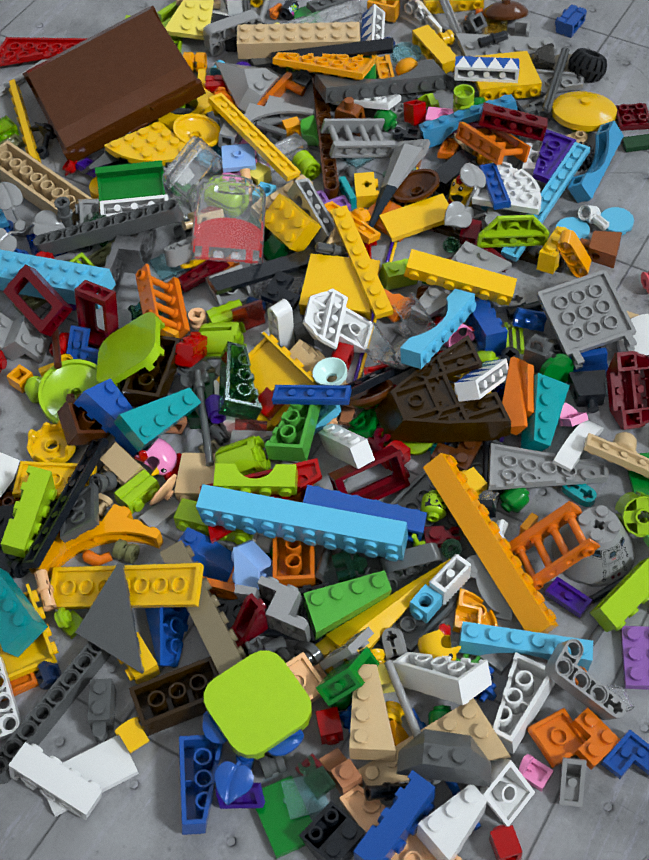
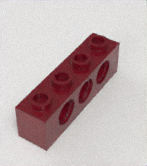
M484 102L479 116V126L543 141L548 127V120L545 117Z

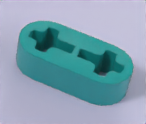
M576 484L570 488L567 485L561 486L562 492L581 506L591 507L595 504L597 493L587 484Z

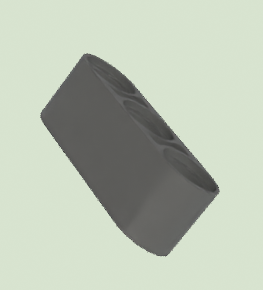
M427 543L407 548L403 561L393 562L385 557H381L380 562L388 580H397L428 572L442 564L443 559L437 544Z

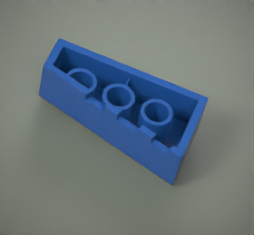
M475 296L476 309L467 317L466 324L474 329L473 333L477 341L478 351H493L496 357L501 356L502 350L506 348L508 330L506 327L502 328V320L496 317V311L494 308H491L490 301L482 300Z
M111 378L83 391L74 404L78 408L82 407L87 411L86 415L90 419L94 418L102 425L101 428L106 433H111L115 437V441L133 457L138 455L139 452L114 423L119 414L134 408Z
M205 735L179 736L182 835L206 833L215 790V772L220 765L224 743H212Z
M412 770L408 775V785L405 789L400 787L395 793L392 807H385L377 821L379 825L377 827L372 825L353 851L354 859L390 860L395 853L400 854L407 844L405 841L410 834L414 836L417 833L418 823L434 811L435 786Z

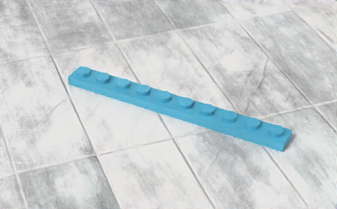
M577 142L573 144L541 192V210L539 215L529 213L526 215H534L541 223L544 222L588 156L590 147ZM527 246L504 247L501 255L504 258L517 262Z

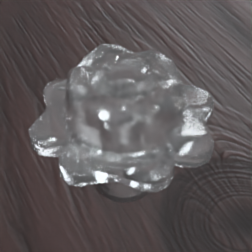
M485 490L479 494V500H493L495 508H497L495 500L499 492Z

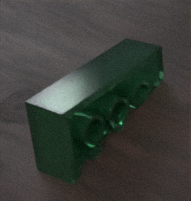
M228 341L221 354L218 414L255 422L262 410V405L258 400L259 393L255 389V378L250 370L251 363L245 345Z

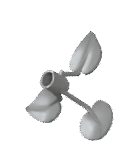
M465 163L460 170V179L466 186L473 187V191L465 205L459 201H453L448 205L445 212L444 225L466 228L470 226L472 219L486 216L484 223L488 225L497 216H507L502 209L494 210L493 207H489L487 213L483 212L474 215V209L468 207L477 187L483 188L485 186L486 177L479 167L471 163Z
M10 182L0 183V209L8 210L11 208L16 218L14 223L15 231L7 233L5 229L0 228V250L14 252L17 247V241L11 234L25 237L33 225V232L37 236L65 228L58 216L49 210L39 212L35 216L36 222H32L27 226L25 221L19 219L14 206H19L23 202V195L20 189Z

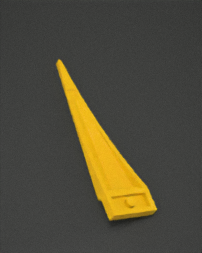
M450 559L329 632L315 646L325 658L330 652L343 646L355 634L370 627L374 634L368 639L369 644L365 647L371 650L382 638L384 630L391 628L410 607V601L425 584L429 586V581ZM331 666L327 668L325 671L329 673L333 669V667Z

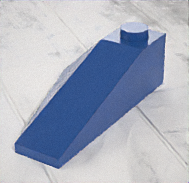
M187 527L178 541L182 540L186 546H191L195 553V556L192 557L194 562L198 561L204 565L203 576L227 582L234 567V562L231 558L232 551L217 542L212 544L208 536Z
M187 607L145 608L158 666L177 668L184 645L182 642L183 636L189 626L187 621L190 613Z

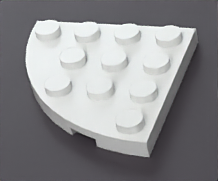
M503 161L502 165H497L511 201V207L503 209L539 215L541 210V193L535 179L525 170L513 168L510 163ZM486 187L477 188L472 197V204L493 207Z

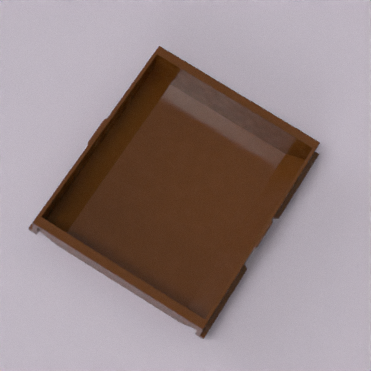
M154 6L141 10L23 73L48 123L52 125L54 135H57L62 152L67 160L70 159L72 161H79L104 148L105 144L117 140L129 132L133 133L206 94L201 80L196 78L160 21Z

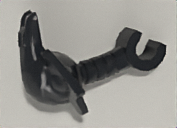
M35 122V125L31 126L30 129L33 132L40 131L41 135L44 136L42 145L36 149L44 160L49 155L47 151L49 140L57 138V135H54L52 125Z

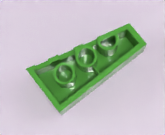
M289 404L288 410L281 416L282 420L278 427L275 426L271 439L267 440L264 446L269 460L307 461L321 405Z
M385 570L303 593V604L315 641L321 638L322 635L333 631L341 624L390 596L392 589Z

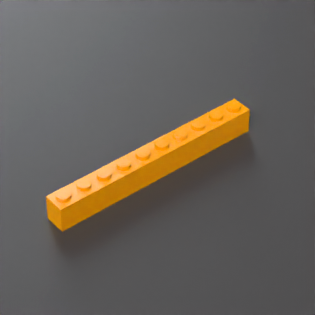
M440 453L427 463L423 469L525 631L548 634L559 626L555 621L557 618L554 612L544 604L545 599L543 595L536 591L532 585L534 583L532 578L521 568L522 563L520 559L512 554L510 550L511 545L505 538H502L499 533L500 528L489 518L488 509L483 504H480L477 499L479 497L477 492L470 488L467 483L468 478L457 468L456 465L458 463L452 455Z

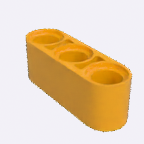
M569 229L563 230L557 244L558 251L575 277L580 278L588 275L592 262L590 256L574 231Z

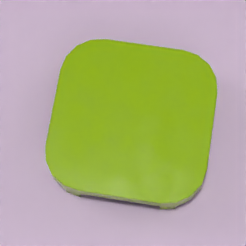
M147 312L109 335L98 351L97 381L102 383L111 378L120 390V382L144 367L149 372L154 369L153 363L159 356H164L165 352L160 346V330L165 327L164 322L153 312Z
M258 651L249 655L215 677L204 691V704L208 715L210 714L238 757L256 758V760L265 757L264 753L301 729L303 731L309 725V720L312 716V703L307 692L284 660L278 654L271 651Z

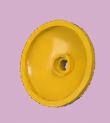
M185 114L178 117L173 124L174 136L179 138L181 142L186 143L190 148L207 149L215 146L219 141L220 126L216 121L205 115Z

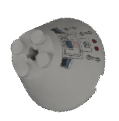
M600 505L584 510L577 516L576 520L586 540L592 539L599 543L600 548L595 550L593 555L583 558L562 573L577 583L580 581L591 584L593 587L607 586L628 574L635 559L634 543L618 517L606 506ZM569 523L560 528L559 532L569 551H571L579 543ZM553 539L552 556L554 561L562 557V554Z

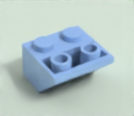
M253 540L233 547L231 554L232 561L234 562L232 580L235 586L237 584L255 587L259 590L257 582L261 576L266 578L268 576L273 577V561Z

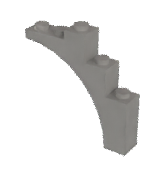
M270 95L265 106L249 103L243 115L254 125L256 121L269 125L282 124V120L296 116L301 123L302 119L314 115V109L285 103L284 98ZM226 120L219 132L218 147L236 145L243 139Z

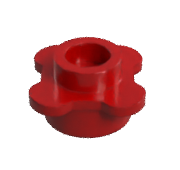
M69 159L62 167V170L65 171V176L76 171L77 160L72 161Z

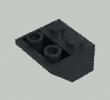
M330 801L299 837L317 860H350L354 856L353 851L365 836L366 831Z

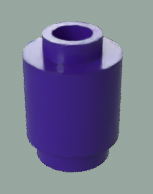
M217 394L210 395L205 400L208 418L214 424L222 423L226 420L227 416L224 399Z

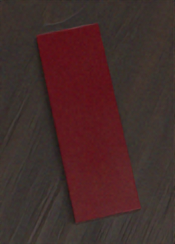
M222 252L178 277L181 288L185 293L206 281L205 277L229 267Z

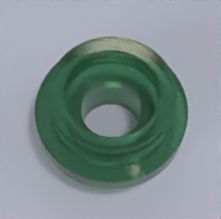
M447 237L443 242V249L447 252H456L460 248V243L456 237Z
M454 538L445 540L441 546L442 554L448 559H451L455 554L460 555L462 552L461 543ZM450 545H454L452 551H448Z

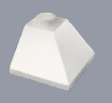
M346 307L338 342L354 345V353L367 352L375 323Z
M501 758L490 762L492 764L490 787L480 786V792L487 799V803L507 827L524 808L535 791L511 760Z

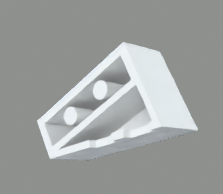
M468 785L419 822L416 836L437 860H454L483 816L487 799L474 785Z

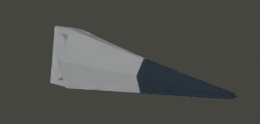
M429 139L399 141L397 148L393 150L369 226L372 228L398 187L426 155L431 144Z

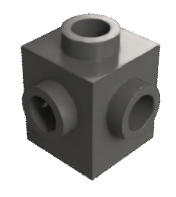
M482 12L476 15L474 13L466 17L467 20L462 23L463 29L467 34H482V30L488 26Z

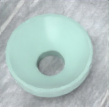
M329 357L319 361L314 366L312 374L318 385H341L346 380L348 372L344 361L339 358ZM330 376L337 377L334 382L327 381Z

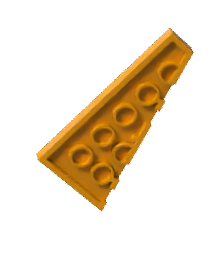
M278 52L273 57V64L279 67H291L294 70L303 69L311 73L320 72L324 75L332 74L340 78L349 77L354 80H363L377 62V55H372V58H363V55L349 57L347 54H322V57L314 56V53L299 56L298 53Z

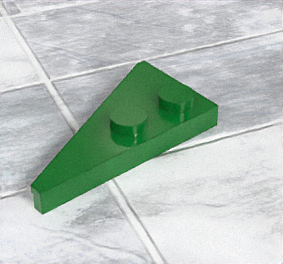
M379 404L375 405L372 409H364L355 419L349 422L350 428L347 430L366 439L372 437L379 423L374 411Z

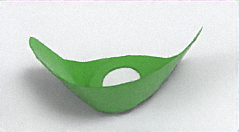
M311 115L301 120L302 139L305 145L319 146L315 116Z

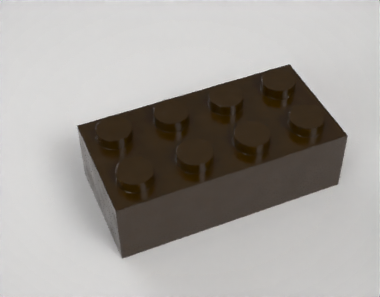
M160 336V346L165 352L164 356H159L153 363L155 368L149 372L144 367L127 377L122 394L131 406L140 407L168 396L178 367L175 364V355L177 354L175 351L176 344L181 341L180 338Z
M211 656L129 688L142 728L147 736L200 716L207 711L204 704V691L207 685L215 677L219 676Z

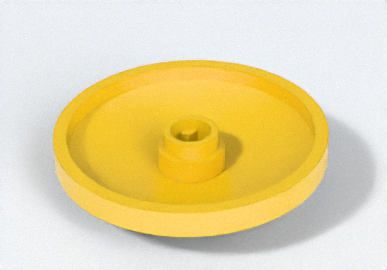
M586 91L562 94L554 100L552 105L553 118L559 124L577 131H598L600 125L615 121L617 108L610 99L600 94Z

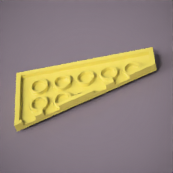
M183 0L165 27L169 35L204 40L203 29L211 23L214 0Z

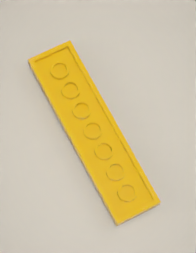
M203 564L124 565L130 592L131 608L199 607L204 570ZM116 565L53 567L50 584L54 588L53 596L57 605L55 609L61 607L65 609H90Z

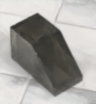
M550 43L539 47L535 54L531 55L530 58L535 69L552 70L555 65L554 44Z

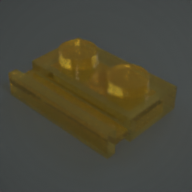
M486 18L488 24L485 28L486 35L507 31L508 20Z

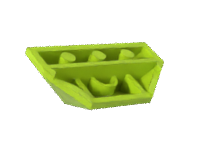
M534 215L497 216L478 234L476 246L480 248L541 246L548 240L549 231Z

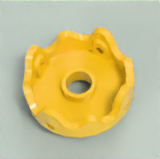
M60 420L57 424L45 422L38 431L30 429L28 432L27 450L34 462L66 463L76 451V445H67ZM52 444L57 445L54 449H48Z

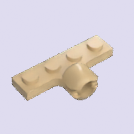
M621 432L615 435L613 442L588 433L583 450L649 479V458L637 453V440L634 435L628 432Z

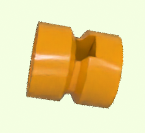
M193 52L183 53L184 59L193 72L196 70L198 73V69L206 68L207 71L206 52H196V54Z

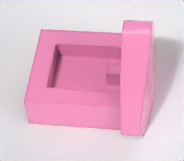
M564 403L558 422L559 426L573 427L589 419L586 412H577L571 405Z
M530 754L523 757L518 769L526 781L541 792L554 772L553 769L536 760Z

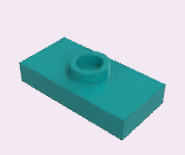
M345 176L339 177V190L342 195H345L351 204V211L357 208L355 190L349 185Z

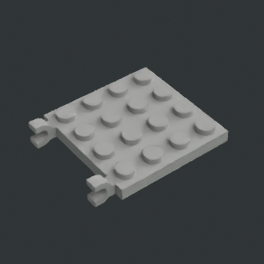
M606 269L537 292L536 296L565 355L572 357L575 370L583 368V363H585L581 353L623 339L627 351L635 350L634 346L637 345V342L633 335L636 334V329Z

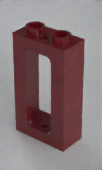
M26 264L3 290L5 295L40 333L51 336L73 310L35 268ZM28 282L52 306L51 311L43 320L19 295Z
M84 280L74 289L78 326L90 328L88 344L100 348L104 340L119 329L116 292ZM95 304L103 308L105 331L97 326Z
M390 445L373 453L375 460L359 469L348 464L328 473L333 490L347 494L343 480L389 460L392 469L391 475L349 494L359 495L371 500H379L410 486L408 480L410 474L408 469L404 467L403 461L405 458L402 451Z

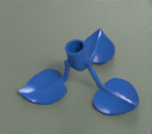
M206 711L203 714L202 727L205 737L215 744L227 742L210 714L208 715ZM298 730L268 751L269 754L273 756L289 754L300 745L304 738V733ZM236 755V765L233 762L225 761L216 769V789L226 805L231 804L251 789L254 782L251 770L254 766L255 758L247 759Z

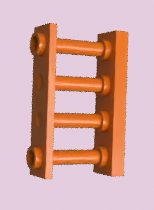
M459 122L455 137L496 165H502L504 156L512 155L525 163L531 146L510 133L507 134L519 141L517 147H514L486 128L475 129L465 122Z
M145 264L135 274L142 313L153 312L164 322L165 326L179 331V338L182 339L190 332L180 281L176 277H173L167 283L151 276L149 265ZM153 285L162 288L164 293L154 289ZM156 298L165 301L167 306L156 302ZM158 310L168 314L169 319L159 315Z
M568 501L509 542L512 554L519 557L525 572L532 578L534 582L532 585L536 591L583 558L593 555L595 550L600 548L599 543L590 538L586 540L576 520L582 511L578 505L571 501ZM569 523L579 543L571 551H569L559 532L560 528ZM549 535H552L562 554V557L553 563L543 544V539ZM533 546L536 547L545 565V568L538 573H535L526 555L527 550Z

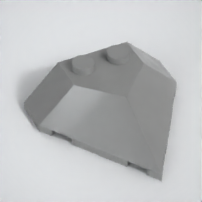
M221 62L215 63L217 69L222 74L221 77L230 95L235 100L236 108L244 114L249 103L257 104L270 88L282 78V75L271 68Z

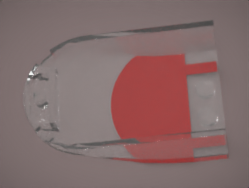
M230 174L214 176L212 180L204 181L200 184L196 193L191 259L262 264L266 194L260 185L253 184V180L247 177Z

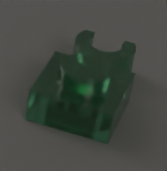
M309 755L307 756L308 761L311 763L309 767H303L300 762L297 765L302 774L308 775L303 779L304 783L318 800L336 787V783L323 766H320L318 769L315 768V760Z

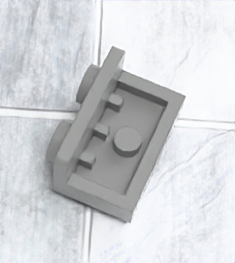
M78 199V204H75V213L79 214V221H76V225L100 219L99 199Z

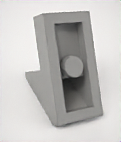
M562 758L559 805L583 807L586 760Z

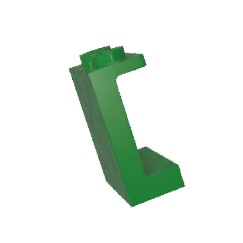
M368 647L360 650L358 655L348 661L346 659L340 666L335 669L333 668L316 687L328 706L363 686L365 682L357 672L363 664H374L378 667L379 662Z

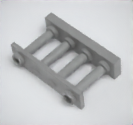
M384 118L324 119L320 131L321 133H330L333 140L329 153L331 158L391 157L396 146L394 140L385 141L382 135ZM337 133H345L348 141H340ZM352 133H360L363 141H355ZM367 133H375L378 141H370Z

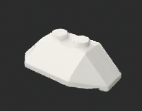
M330 289L326 292L312 295L308 300L303 324L313 339L332 349H336L338 346L348 300L347 296L334 289Z

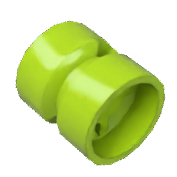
M461 84L454 88V112L470 108L474 105L475 90L472 86Z
M301 150L294 155L292 163L301 171L300 175L303 174L311 181L319 176L321 165L307 150Z

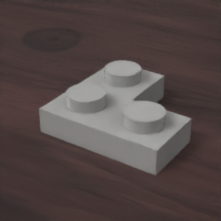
M370 627L358 632L343 646L330 652L319 663L323 670L331 666L335 669L344 662L345 658L349 661L358 655L357 650L369 644L368 639L374 634Z

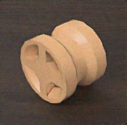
M193 308L189 311L188 318L192 329L199 330L201 325L207 323L204 309Z

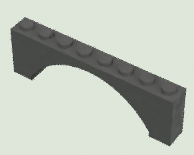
M433 59L419 60L418 65L413 70L399 76L383 79L354 80L349 77L340 78L337 75H324L323 73L315 72V88L325 103L343 101L346 97H352L355 100L445 89L446 73Z

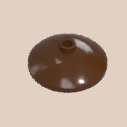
M502 0L489 5L483 11V15L493 20H515L526 17L529 11L517 1Z
M431 169L413 170L404 179L392 197L398 202L407 204L422 201L430 197L437 190L440 184L439 175Z
M386 380L351 397L349 405L344 406L356 409L364 408L365 410L372 409L375 405L381 403L390 391L393 390V382Z

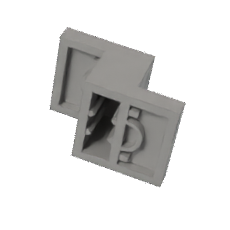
M0 312V350L4 355L13 361L26 354L39 364L44 362L52 335L47 336L40 333L24 315L12 321Z
M261 576L257 582L261 596L271 601L265 613L269 627L299 641L310 642L312 635L309 623L305 618L299 616L304 607L299 589L290 584H287V586L280 584L274 577L268 576L266 578Z

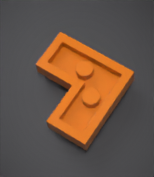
M588 707L571 723L587 739L575 754L580 759L587 761L586 765L590 770L620 741Z

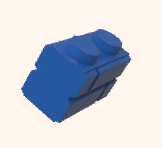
M573 4L568 9H564L561 17L556 18V33L564 34V36L571 38L585 22L587 10L582 7L578 8V6Z

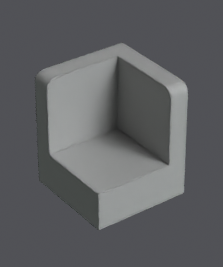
M516 19L514 36L529 37L531 20Z

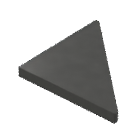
M119 561L75 633L143 674L144 667L142 666L139 639L135 629L134 613L130 603V592L124 571L125 566Z

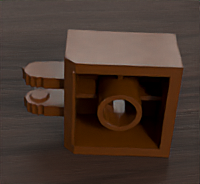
M67 394L66 402L57 412L67 445H89L91 440L107 439L111 433H106L97 420L94 418L90 419L86 415L87 411L82 407L78 408L74 404L77 400L74 394Z

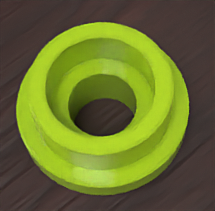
M63 607L59 608L54 613L57 625L60 628L70 627L73 620L70 611L65 610Z

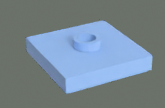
M249 143L221 146L223 173L236 172L245 168L256 170L255 150Z

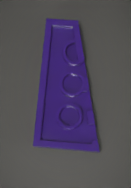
M547 129L534 168L533 178L547 184L577 140Z

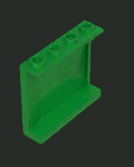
M162 160L95 167L99 205L100 201L166 195Z

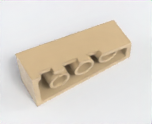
M363 664L357 672L365 683L362 687L353 691L349 742L350 759L396 762V749L377 665Z

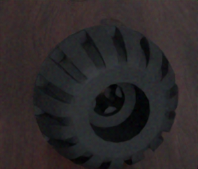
M579 48L569 58L568 68L570 72L577 74V78L580 74L581 77H584L585 82L594 83L605 75L607 60L602 54L594 50Z

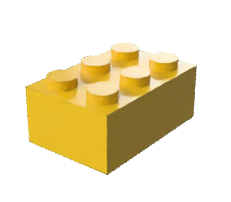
M280 193L260 219V222L289 249L295 252L305 250L322 227L295 202Z

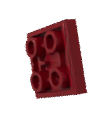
M646 103L615 105L617 108L616 122L621 131L649 129V112Z

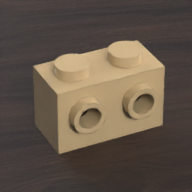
M116 442L100 458L105 464L103 468L106 471L114 472L117 475V481L122 486L145 469Z

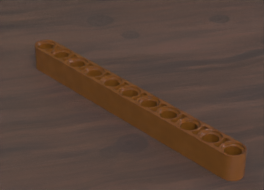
M314 73L312 75L323 188L327 198L331 200L339 197L336 158H331L329 154L333 143L330 133L320 132L324 119H331L329 103H325L315 88Z

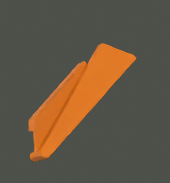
M511 357L502 404L511 420V434L516 436L528 427L527 418L534 413V365L519 358Z

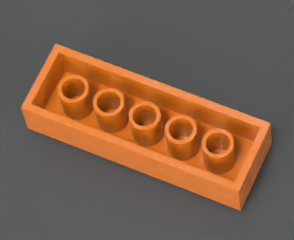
M306 489L287 500L303 503ZM281 537L273 538V577L285 586L290 584L296 588H302L305 585H316L315 546H310L297 540L289 542Z

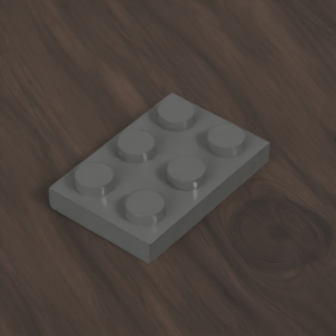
M95 483L83 488L61 527L60 539L64 543L71 539H76L79 535L99 525V488Z

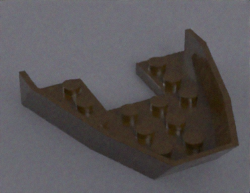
M469 335L433 357L422 369L417 368L391 390L374 410L381 428L384 429V435H391L390 440L423 443L493 441L511 435V420L497 392L486 394L478 400L459 403L448 380L450 377L482 368V361Z

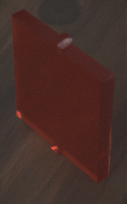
M261 299L231 309L232 322H243L245 330L266 323L265 310L263 309Z
M235 418V430L267 431V421Z

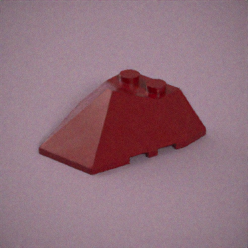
M636 351L616 352L606 372L609 410L622 430L641 428L649 423V355L640 354Z

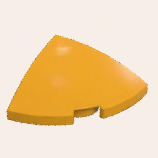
M460 588L453 620V632L460 633L463 621L498 626L493 611H487L480 597Z

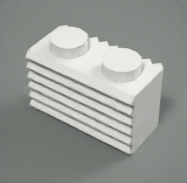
M455 554L429 581V587L442 595L443 605L449 602L454 593H457V590H460V587L465 585V582L470 579L471 563Z

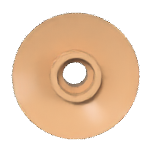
M176 474L172 475L154 495L149 503L151 506L163 499L168 501L174 495L172 489L176 482Z

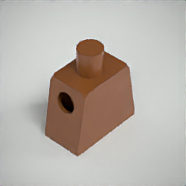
M346 97L335 110L334 119L365 118L364 108L361 105L355 104L352 97ZM352 133L353 135L361 136L360 133Z
M594 231L591 240L580 239L585 250H588V255L592 262L614 268L622 236L621 232Z

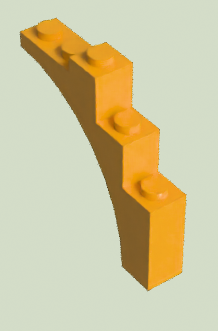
M113 504L103 520H99V525L79 535L76 539H71L64 543L60 539L59 531L40 567L29 570L31 574H34L38 570L45 569L50 579L53 567H61L71 558L99 545L114 543L122 539L127 542L147 544L160 549L164 542L161 532L157 528L148 527L141 521L133 519L131 510L126 506Z

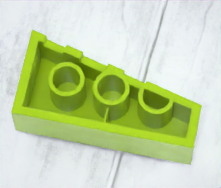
M29 465L26 471L29 474L27 482H22L20 488L22 490L21 500L15 502L13 507L14 519H9L1 541L3 553L25 558L43 526L44 518H47L49 515L51 501H54L57 496L52 471Z

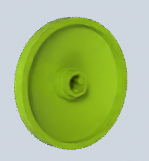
M81 359L62 361L60 369L52 366L44 374L38 388V401L43 414L53 424L58 423L59 416L57 412L66 402L67 394H74L77 399V394H82L83 391L100 384L96 378V364Z

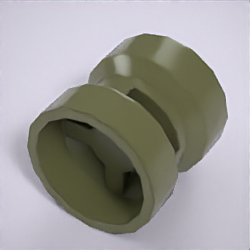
M119 539L114 545L112 556L115 559H124L125 562L134 564L139 556L140 546L134 543L128 544L127 541Z

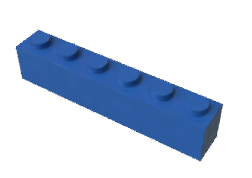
M307 485L303 503L407 522V541L413 542L412 534H416L419 541L422 539L427 512Z

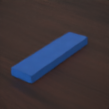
M494 163L479 165V168L486 177L485 187L493 209L511 207V201L497 165Z
M275 385L272 403L349 405L352 389L351 385Z

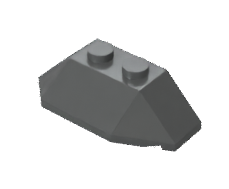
M424 729L399 750L396 774L408 776L413 770L421 777L427 779L490 787L492 764L471 735Z

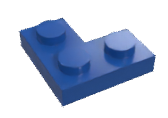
M71 325L66 354H70L73 359L86 360L97 365L99 349L88 347L90 328Z
M629 730L601 764L619 779L622 778L633 764L649 775V744L632 730Z

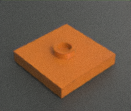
M565 708L527 728V732L552 769L562 763L563 757L572 758L576 756L575 752L587 741L571 724L573 720Z

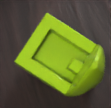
M433 93L424 94L417 99L426 102L427 109L428 107H439V101L435 99Z

